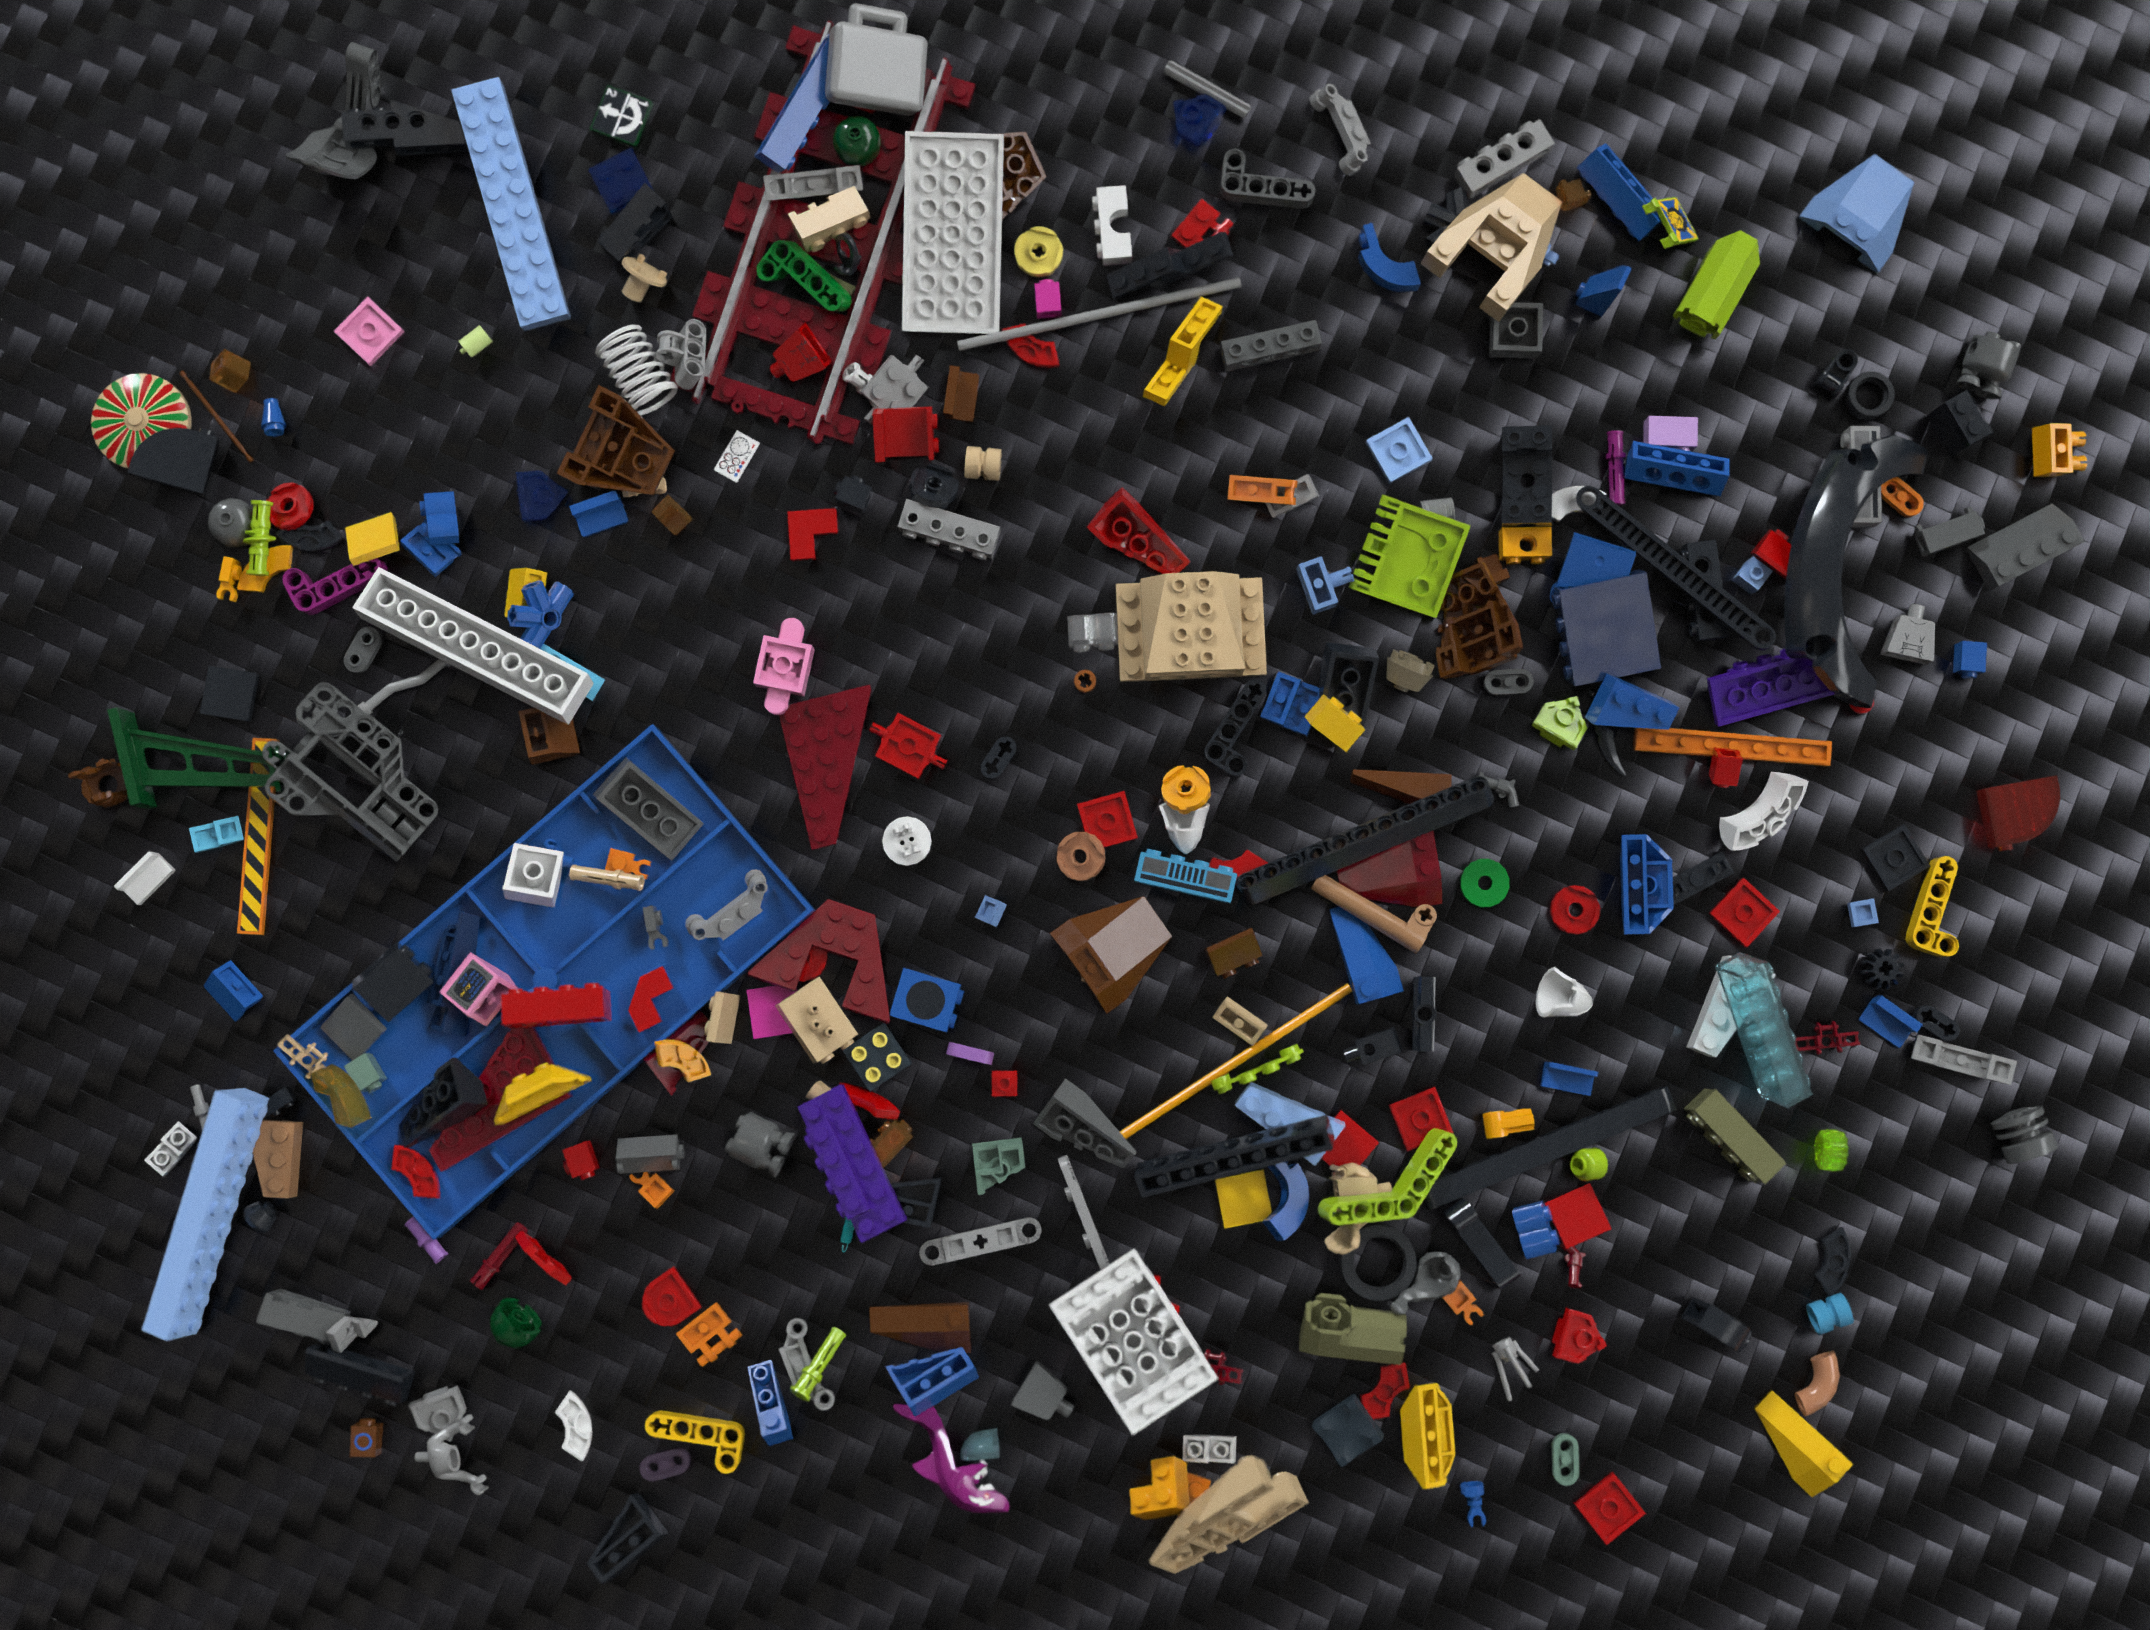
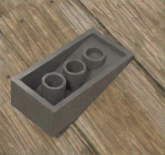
M627 757L620 762L594 792L597 800L671 861L704 824Z

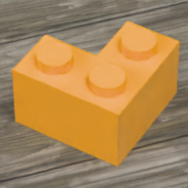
M1175 1456L1151 1460L1153 1485L1130 1489L1131 1514L1143 1520L1180 1514L1189 1505L1187 1462Z

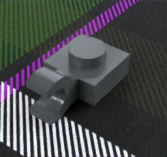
M655 906L643 907L646 930L649 934V948L654 950V942L659 938L663 942V947H668L667 937L660 933V925H663L661 911H657Z

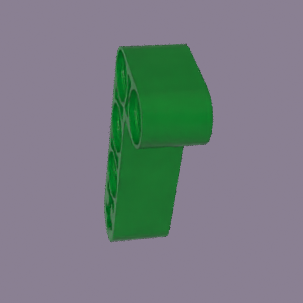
M776 241L757 266V275L763 281L779 282L789 273L829 311L843 312L851 306V295L795 242ZM786 246L788 248L787 257H785L783 253L784 248ZM804 262L805 271L802 274L800 266ZM771 265L774 267V273L772 276L769 273ZM819 279L822 280V287L820 290L817 287V282Z

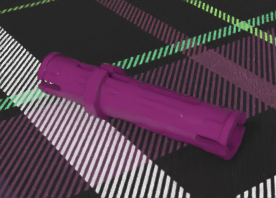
M1623 431L1607 432L1608 453L1606 454V459L1609 460L1610 499L1620 506L1625 505L1623 459L1626 458V453L1623 452Z

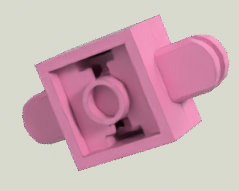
M788 618L782 622L778 638L763 636L753 683L756 687L767 689L764 706L773 715H781L786 712L791 694L804 697L815 649L812 645L802 643L805 629L803 624L795 618Z

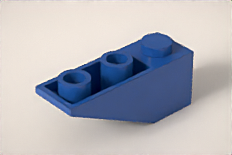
M772 1360L749 1366L748 1372L762 1437L769 1446L793 1439L788 1413Z

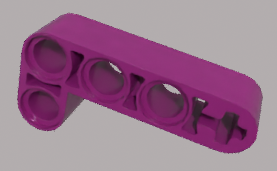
M375 558L355 566L350 564L315 583L312 582L306 573L297 568H291L284 573L283 584L295 607L308 615H314L365 589L374 573L370 572L373 564L376 565L374 567L375 572L378 567L387 571V566L383 561ZM355 574V583L348 585V577ZM300 575L301 583L294 587L293 580L296 576ZM329 586H334L333 594L326 597V589ZM312 597L311 606L304 608L305 599Z

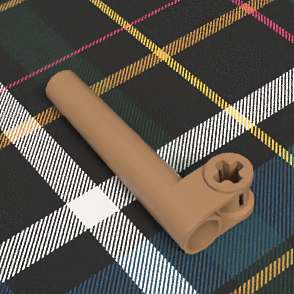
M1327 875L1317 878L1311 887L1316 893L1415 954L1418 953L1426 940L1427 934L1437 917L1436 911L1432 906L1422 904L1418 906L1408 922H1405ZM1422 914L1426 916L1425 921L1420 920Z

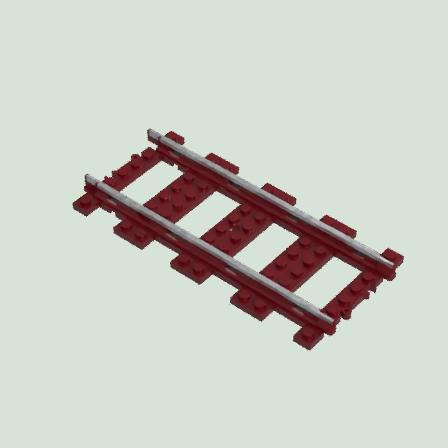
M828 20L821 34L793 26L786 45V51L807 58L802 74L824 37L830 33L831 28L834 26L832 21ZM943 58L937 78L934 77L933 70L926 68L923 107L915 114L910 131L935 132L945 102L964 109L969 108L975 84L951 77L952 66L948 58ZM770 92L755 134L756 140L763 142L788 100L787 97ZM934 103L933 108H932V111H931V114H930V116H929V113H930L932 104ZM821 109L817 115L820 118L813 130L809 129L805 135L808 138L807 142L801 150L797 149L794 154L796 158L794 164L789 170L785 169L782 171V174L794 173L800 154L838 167H848L849 165H846L838 158L833 146V135L836 127L842 120L848 117ZM877 127L881 136L879 156L872 163L860 167L861 174L891 183V187L877 226L866 223L860 228L856 229L853 227L846 231L854 239L858 254L862 256L860 265L856 269V272L861 274L846 316L754 286L758 277L757 266L766 254L769 243L774 244L779 240L792 241L797 243L806 252L792 227L788 213L795 211L798 215L808 211L807 206L810 204L795 199L766 201L764 184L761 189L739 181L724 223L726 230L745 235L731 278L707 272L692 315L696 320L714 325L705 351L704 373L695 386L689 390L677 385L674 377L675 367L670 378V382H674L678 389L693 393L691 400L694 404L699 405L707 383L715 387L711 400L727 405L732 403V410L736 414H742L745 409L744 406H747L749 412L773 419L775 425H778L781 418H788V428L791 430L797 427L809 431L807 438L812 443H822L825 435L828 438L849 445L854 444L861 422L839 414L845 390L849 385V382L843 380L842 374L847 366L856 362L860 365L862 371L874 376L880 368L891 336V330L870 324V320L883 282L887 281L903 287L904 235L900 233L904 224L905 135ZM770 167L767 172V175L780 174L772 170ZM834 239L826 242L822 249L807 253L813 258L834 265L842 263L838 256L836 240ZM841 240L842 251L846 253L847 257H850L849 246L844 240ZM753 251H755L750 266H748ZM805 322L832 360L815 406L723 376L729 361L728 356L733 349L738 333L781 346ZM721 348L720 353H719V356H718V359H717V362H716V364H715V360H716L718 351H719V349ZM837 386L836 391H835V394H834V397H833V400H832V402H831V399H832V396H833L835 387Z

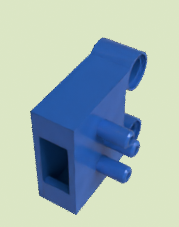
M1574 532L1559 578L1551 587V602L1552 595L1555 593L1554 587L1565 589L1629 575L1636 557V551Z

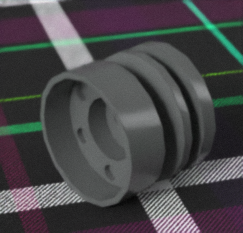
M2043 1106L2019 1108L2004 1114L1991 1123L1993 1130L2005 1129L1996 1134L1997 1139H2010V1142L2001 1147L2007 1164H2016L2035 1159L2059 1147L2053 1131L2039 1130V1128L2049 1122L2047 1118L2035 1119L2045 1113Z

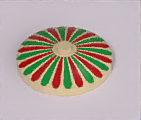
M132 374L114 381L100 394L92 412V433L102 453L114 463L128 469L134 452L149 436L165 429H191V413L184 396L168 381L151 374Z

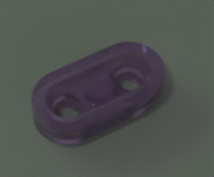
M674 1448L648 1455L640 1464V1473L648 1481H656L682 1474L690 1466V1455L683 1448ZM674 1457H681L682 1464H676L674 1462ZM650 1463H656L658 1470L652 1471Z

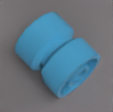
M1842 1293L1826 1298V1303L1818 1300L1806 1306L1811 1324L1818 1335L1833 1331L1834 1325L1841 1328L1854 1322L1850 1306Z

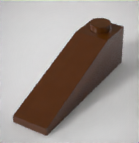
M1353 769L1350 783L1411 804L1451 787L1452 774Z

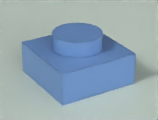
M985 895L975 918L997 927L1007 905Z
M1874 899L1847 903L1851 927L1879 923Z

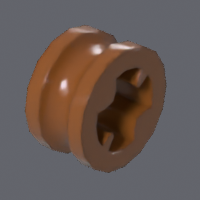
M1090 670L1079 671L1075 675V687L1083 693L1092 691L1096 685L1094 673ZM1084 675L1090 676L1089 681L1092 684L1089 687L1086 685V688L1081 687V681L1078 680L1080 676L1083 678Z

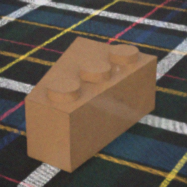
M262 1120L260 1136L255 1143L253 1155L263 1197H297L303 1122Z

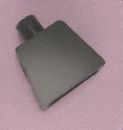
M1038 1361L1034 1364L1011 1403L1016 1408L1046 1420L1051 1418L1054 1411L1068 1418L1075 1406L1063 1398L1067 1391L1066 1385Z

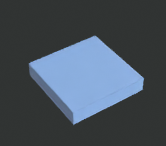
M1409 417L1366 440L1368 448L1389 484L1433 459Z

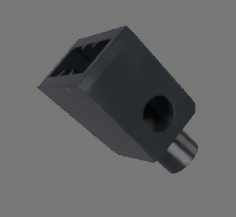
M1393 1026L1356 1039V1046L1344 1049L1343 1052L1348 1064L1361 1060L1363 1065L1398 1054L1403 1049ZM1372 1044L1375 1047V1051L1368 1053L1365 1046Z

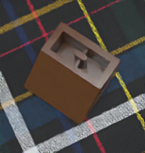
M536 708L518 711L528 758L532 765L580 754L573 718L569 725Z

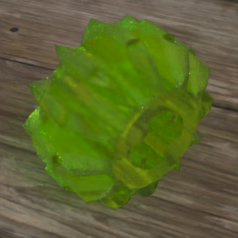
M1833 1129L1820 1130L1814 1145L1815 1162L1819 1169L1825 1171L1843 1170L1849 1156L1848 1139L1844 1132Z

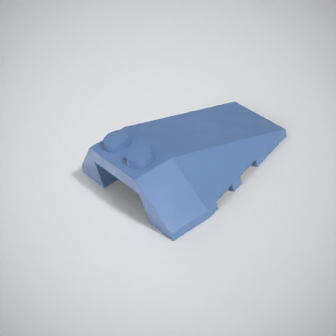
M1874 154L1814 196L1799 218L1817 231L1823 226L1828 228L1859 250L1862 254L1858 260L1878 273L1893 253L1914 182Z

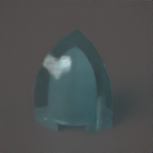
M997 1429L982 1430L973 1433L967 1438L961 1449V1460L971 1461L999 1458L1000 1448Z

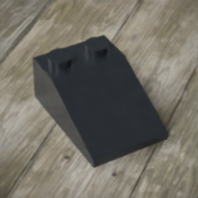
M1326 642L1321 663L1318 700L1323 694L1329 699L1335 697L1344 705L1343 710L1347 713L1353 711L1362 719L1360 722L1362 726H1365L1379 662V656L1374 648Z

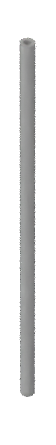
M1240 278L1230 279L957 341L959 351L1235 289L1241 287Z

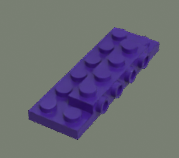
M1785 649L1780 650V655L1771 657L1770 654L1760 655L1756 657V662L1749 664L1747 661L1735 662L1733 668L1727 669V673L1707 678L1714 720L1718 727L1835 693L1830 691L1816 675L1812 667L1813 661L1807 658H1789Z
M840 1084L798 1106L807 1126L805 1130L808 1135L805 1136V1141L811 1150L815 1149L818 1158L815 1159L816 1165L821 1172L825 1171L829 1179L826 1181L827 1189L832 1195L836 1194L839 1203L836 1204L841 1217L851 1220L861 1243L907 1220L905 1213L844 1084Z

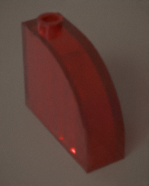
M2057 775L1977 791L1988 848L1997 847L1998 852L2013 849V844L2033 839L2050 826L2060 804V787Z

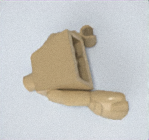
M1353 1162L1340 1166H1330L1331 1170H1335V1172L1331 1173L1332 1177H1330V1180L1333 1181L1335 1197L1392 1191L1390 1182L1377 1184L1376 1177L1367 1168ZM1380 1203L1377 1206V1211L1380 1210ZM1359 1204L1355 1207L1354 1214L1358 1211ZM1368 1222L1346 1224L1339 1227L1325 1239L1324 1242L1327 1248L1333 1253L1341 1255L1358 1248L1360 1244L1359 1230Z

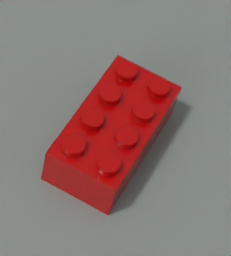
M599 983L584 984V988L579 989L574 987V985H561L559 990L549 989V987L533 988L534 992L524 991V989H509L508 994H501L502 1025L511 1029L612 1021L610 991L599 985Z

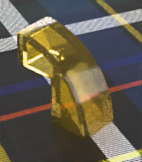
M331 1064L311 1073L315 1092L330 1096L336 1124L351 1128L371 1119L363 1094L344 1070Z

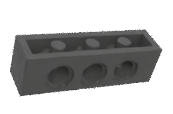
M1313 320L1221 341L1220 352L1225 372L1319 351L1322 342L1317 321Z

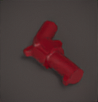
M1560 1242L1559 1246L1568 1253L1564 1257L1567 1267H1569L1568 1286L1581 1288L1579 1270L1582 1269L1583 1257L1586 1253L1579 1252L1575 1246L1565 1250L1563 1243Z

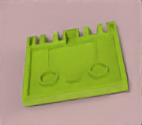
M1382 495L1379 504L1397 512L1394 514L1377 508L1376 514L1383 518L1392 519V526L1388 528L1380 523L1372 522L1370 528L1388 534V537L1385 539L1368 533L1362 549L1379 555L1380 558L1377 560L1360 554L1359 560L1365 564L1377 567L1374 575L1363 569H1355L1353 574L1370 580L1371 583L1369 584L1354 578V582H1350L1349 588L1437 618L1471 526Z

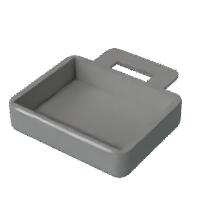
M857 3L850 6L848 22H838L830 30L825 96L828 101L907 116L914 115L922 109L928 44L924 37L906 33L907 16L905 13ZM863 20L893 25L892 30L865 26L862 23Z

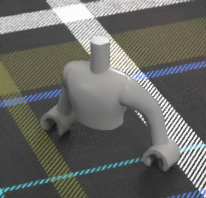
M469 1414L458 1423L452 1424L433 1435L427 1441V1452H417L415 1460L416 1462H429L436 1478L470 1483L471 1490L475 1494L480 1495L488 1489V1486L482 1484L486 1480V1476L480 1475L477 1477L466 1471L458 1470L460 1467V1456L457 1447L443 1442L458 1432L468 1434L475 1428V1426L468 1424L473 1419L472 1415Z

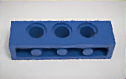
M1633 441L1625 461V479L1721 496L1729 478L1728 458Z

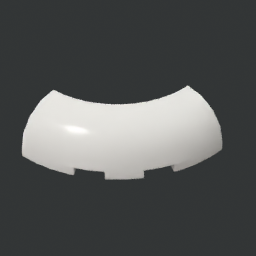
M1771 772L1764 790L1753 804L1733 816L1720 817L1719 829L1723 843L1732 851L1743 850L1759 845L1758 841L1768 835L1774 836L1787 824L1785 820L1792 810L1798 809L1809 781L1790 774Z

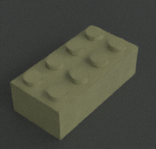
M1703 1089L1684 1108L1688 1113L1686 1118L1695 1127L1700 1126L1705 1131L1703 1136L1712 1145L1717 1144L1723 1150L1721 1155L1729 1163L1734 1162L1740 1168L1738 1173L1746 1181L1749 1182L1751 1180L1753 1183L1766 1184L1787 1164L1717 1090Z

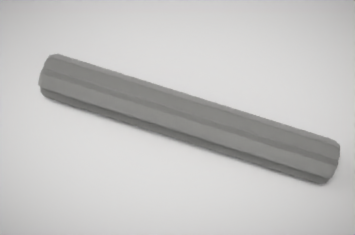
M1169 61L1165 66L1164 73L1242 118L1248 115L1251 107L1249 104L1173 61Z

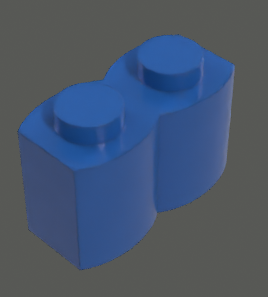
M454 491L425 493L424 501H419L421 516H426L427 522L422 523L423 538L429 539V545L459 543Z
M1543 1201L1514 1208L1512 1214L1526 1259L1556 1252V1245H1559L1560 1241L1557 1231L1552 1230L1549 1221H1552L1549 1206H1544Z

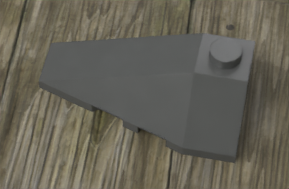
M1067 1079L1062 1082L1033 1123L1053 1139L1060 1142L1062 1139L1075 1144V1148L1082 1150L1083 1147L1095 1152L1098 1158L1125 1168L1136 1154L1135 1149L1090 1097Z

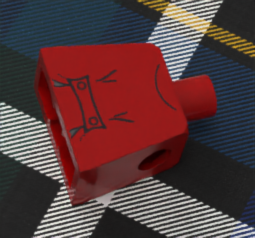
M805 322L773 353L777 362L770 366V370L776 378L786 374L794 382L822 371L832 360Z

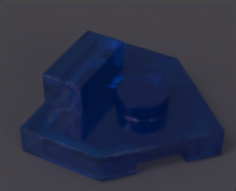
M1207 94L1183 101L1181 99L1173 101L1178 135L1196 147L1202 141L1207 142L1221 124L1219 119L1226 111L1225 105Z
M541 470L516 472L517 494L522 522L547 520L566 497L568 491L552 481Z

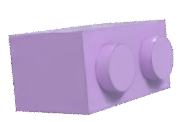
M1648 416L1644 421V443L1693 451L1698 443V417Z

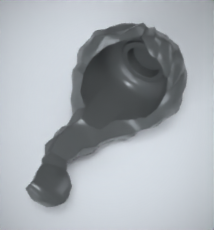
M1426 1253L1418 1261L1413 1278V1286L1401 1292L1398 1299L1390 1305L1392 1312L1397 1315H1403L1408 1311V1302L1434 1301L1437 1298L1452 1294L1456 1290L1461 1276L1459 1263L1447 1253Z

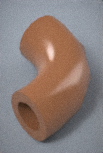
M1833 1351L1818 1354L1810 1359L1814 1370L1813 1380L1808 1387L1795 1392L1797 1404L1804 1416L1813 1414L1826 1406L1836 1393L1840 1374L1837 1358Z

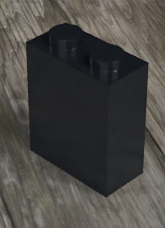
M398 941L352 981L353 989L387 1022L392 1020L433 983L432 969L424 961L419 963L414 958L416 955L414 951L406 944L402 946Z

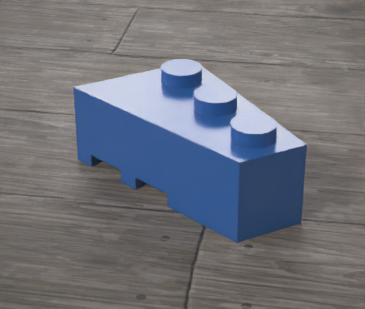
M1606 674L1585 718L1594 725L1669 730L1679 707L1670 700L1610 674Z
M963 1347L933 1354L932 1357L921 1360H910L909 1363L898 1366H886L914 1417L979 1378L974 1365Z

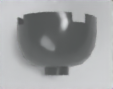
M229 498L221 500L213 506L209 513V531L218 542L227 547L247 546L248 544L243 543V539L251 537L245 534V531H251L250 524L253 506L239 499Z

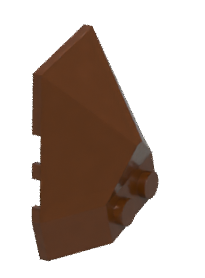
M598 385L588 406L593 409L592 415L574 453L567 451L557 474L579 485L654 495L675 450L622 396Z

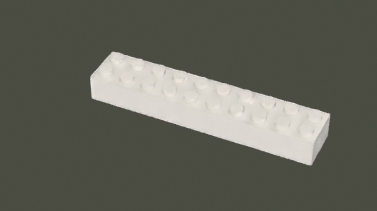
M378 567L352 607L361 619L569 725L594 684L588 673Z

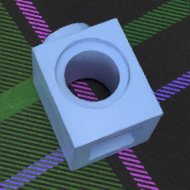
M1753 556L1744 563L1732 581L1752 595L1760 589L1773 571Z

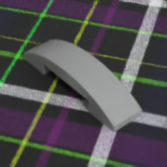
M860 165L763 176L766 201L836 194L855 186L857 191L863 190Z
M1918 1034L1911 1059L2007 1085L2012 1083L2017 1063L2015 1060L1967 1049Z

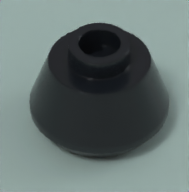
M257 1201L244 1207L243 1216L255 1231L267 1233L276 1220L275 1213L277 1211L269 1201Z

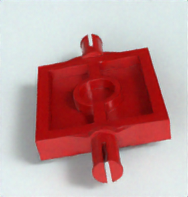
M897 713L893 723L887 729L873 722L872 727L869 729V732L882 737L881 745L875 757L917 779L920 778L925 767L930 763L943 770L948 761L935 755L936 746L942 736L900 713Z

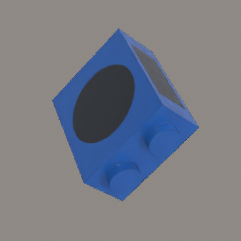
M903 968L889 1016L948 1032L949 1028H954L957 1014L953 1012L956 1004L961 1005L964 991L960 990L961 984Z

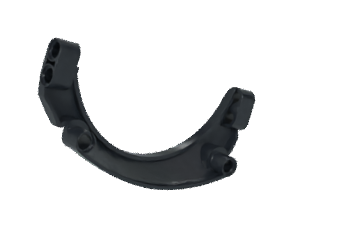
M1897 435L1884 436L1862 444L1861 451L1853 448L1833 450L1829 453L1803 504L1794 531L1787 567L1784 604L1785 651L1787 656L1792 659L1807 658L1813 661L1812 667L1816 675L1830 691L1835 692L1834 697L1860 708H1872L1877 681L1859 659L1848 633L1842 603L1843 559L1853 523L1870 495L1883 483L1899 475L1923 476L1928 450L1909 439Z

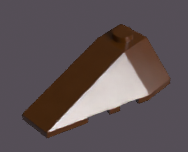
M969 1302L869 1307L871 1333L937 1352H945L963 1347L966 1353H971Z

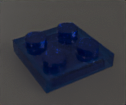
M632 148L589 168L611 214L626 207L644 183L653 190Z

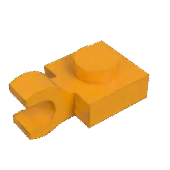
M223 557L219 576L221 584L216 594L220 600L224 599V594L228 591L231 594L230 601L236 602L238 599V593L234 586H236L237 580L240 579L242 567L240 566L241 562L234 558Z

